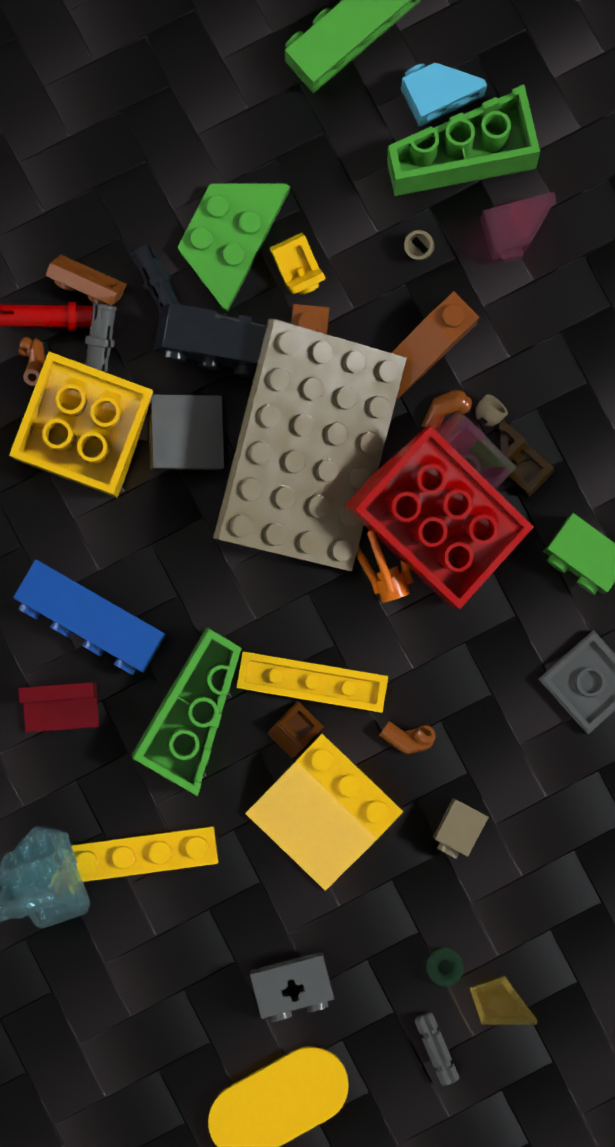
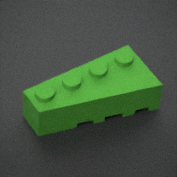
M523 84L512 89V93L499 99L496 97L484 102L481 107L466 114L462 112L450 117L448 122L435 128L432 126L389 145L387 164L394 196L536 169L540 148L525 85Z
M206 627L132 753L134 760L198 796L241 647Z

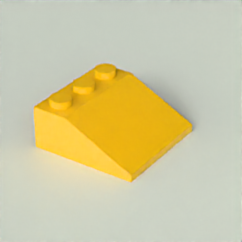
M48 352L9 456L19 462L118 498L133 458L153 390Z
M321 733L245 814L326 891L389 828L403 811Z

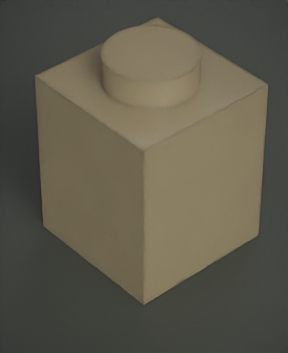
M453 798L433 835V838L440 842L437 849L456 859L459 853L468 857L489 817Z

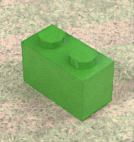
M571 514L543 551L550 556L547 562L562 573H565L567 570L571 571L579 577L577 584L593 595L597 591L605 594L615 583V543L576 514Z

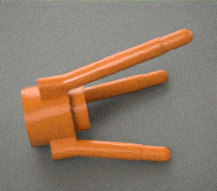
M373 530L368 531L367 534L380 572L377 575L375 574L359 546L356 556L371 581L374 593L380 594L383 603L409 595L410 591L407 584L413 583L410 568L401 561V573H399L398 567L388 569L375 532Z

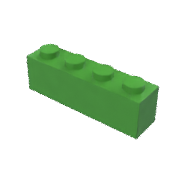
M341 0L332 10L326 8L321 11L313 20L314 25L305 33L299 31L286 43L287 48L285 49V62L314 93L421 0Z

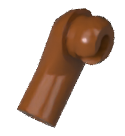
M453 390L435 397L421 427L425 429L429 425L438 432L446 415L454 412L466 414L471 409V398L466 396L465 392L461 390Z
M389 721L379 736L402 753L413 754L429 749L434 743L436 733L428 725H422L419 728L404 732Z

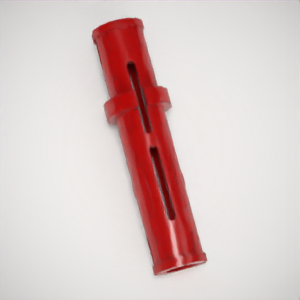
M69 302L68 305L0 304V327H68L69 331H76V327L90 328L93 306L76 305V302Z

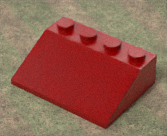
M429 425L368 478L344 505L369 530H373L376 537L446 604L457 609H461L534 527Z

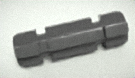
M429 1012L418 1016L415 1019V1024L419 1034L424 1036L422 1041L433 1067L438 1069L436 1074L441 1085L447 1086L459 1080V1074L454 1063L451 1064L450 1062L452 1058L441 1032L436 1029L438 1025L434 1015Z

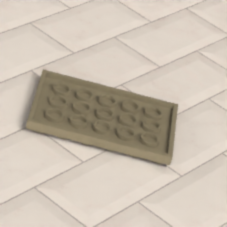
M269 319L214 538L352 571L364 525L344 505L379 468L407 357L279 320Z

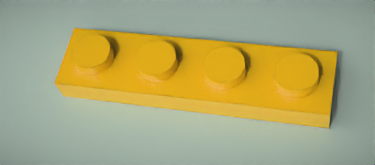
M243 652L237 688L382 713L388 676Z
M214 826L66 846L71 883L219 863Z

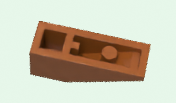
M455 291L437 306L392 352L393 354L407 357L396 399H399L476 326L479 316Z

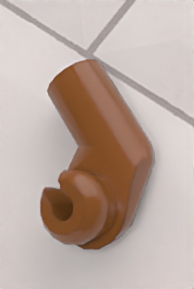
M23 337L18 353L20 356L29 357L23 379L28 385L35 386L45 362L43 343L36 337L34 340L29 337Z

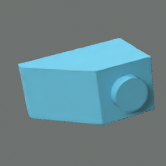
M436 62L426 67L422 63L406 71L401 83L402 93L419 127L483 97L487 88L484 79Z

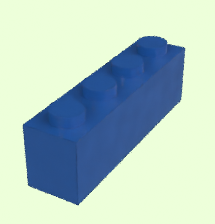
M38 560L34 561L13 597L21 602L18 609L37 620L41 614L53 620L50 628L70 638L72 633L79 635L85 639L82 644L83 647L99 656H102L104 651L117 657L114 665L132 675L136 669L141 672L146 671L166 636L165 633Z

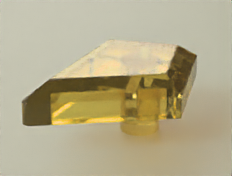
M505 976L469 988L482 1025H525L538 1023L535 1016Z

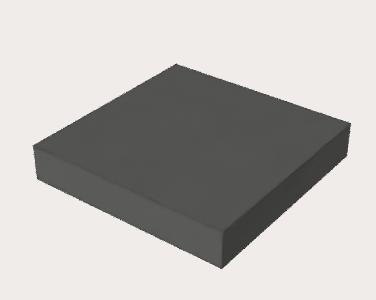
M152 394L148 407L150 469H224L222 396Z
M593 630L538 679L586 734L592 732L615 711V653Z

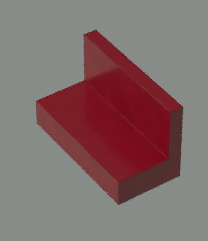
M94 682L18 688L19 703H23L25 733L99 727L97 685Z

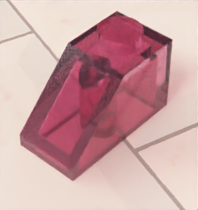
M554 192L483 211L481 223L492 260L502 258L503 262H510L524 256L523 252L528 250L556 200Z

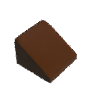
M298 701L267 734L291 758H294L324 726Z

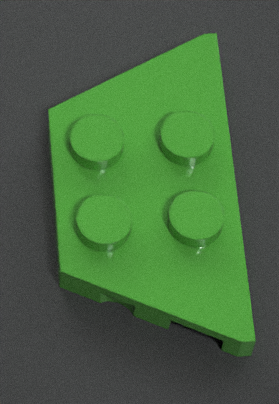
M210 184L177 248L186 262L196 272L204 286L208 288L217 300L222 310L229 311L290 191L289 185Z

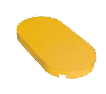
M312 1046L293 1050L220 1092L209 1113L208 1125L212 1140L217 1147L282 1146L338 1113L344 1105L348 1094L349 1084L346 1069L341 1060L328 1050Z

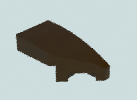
M503 420L499 424L500 454L510 461L514 468L511 471L502 468V472L530 497L554 472V467L527 444L526 439Z

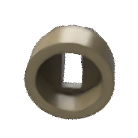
M416 230L406 237L404 248L411 258L424 260L433 253L434 240L427 232ZM416 237L429 249L425 254L412 242Z
M486 394L475 410L477 420L482 417L485 419L484 426H495L508 415L505 406L490 394Z

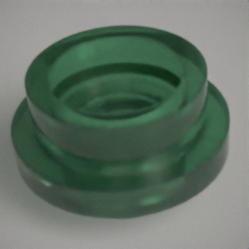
M442 948L430 955L427 961V973L434 983L440 986H451L461 979L464 972V964L457 952L452 949ZM443 960H448L452 964V968L448 973H441L438 970V965Z

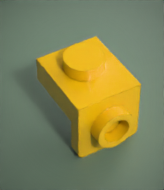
M299 233L269 248L283 281L292 294L299 293L302 295L312 292L318 288L319 282L326 279L323 271L318 267L303 233Z

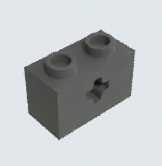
M323 952L257 968L250 972L261 1019L270 1017L271 1022L281 1021L292 1017L291 1011L306 1007L307 1012H314L327 1008V1001L334 1000ZM289 980H294L296 985L303 984L304 987L299 989V996L292 997L290 992H283V989L287 988Z

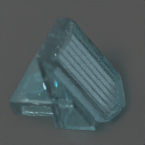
M35 826L18 843L14 851L5 854L0 865V885L3 887L0 892V922L14 917L19 919L28 914L37 927L46 928L87 913L90 900L78 870V863L67 832L63 833L60 830Z

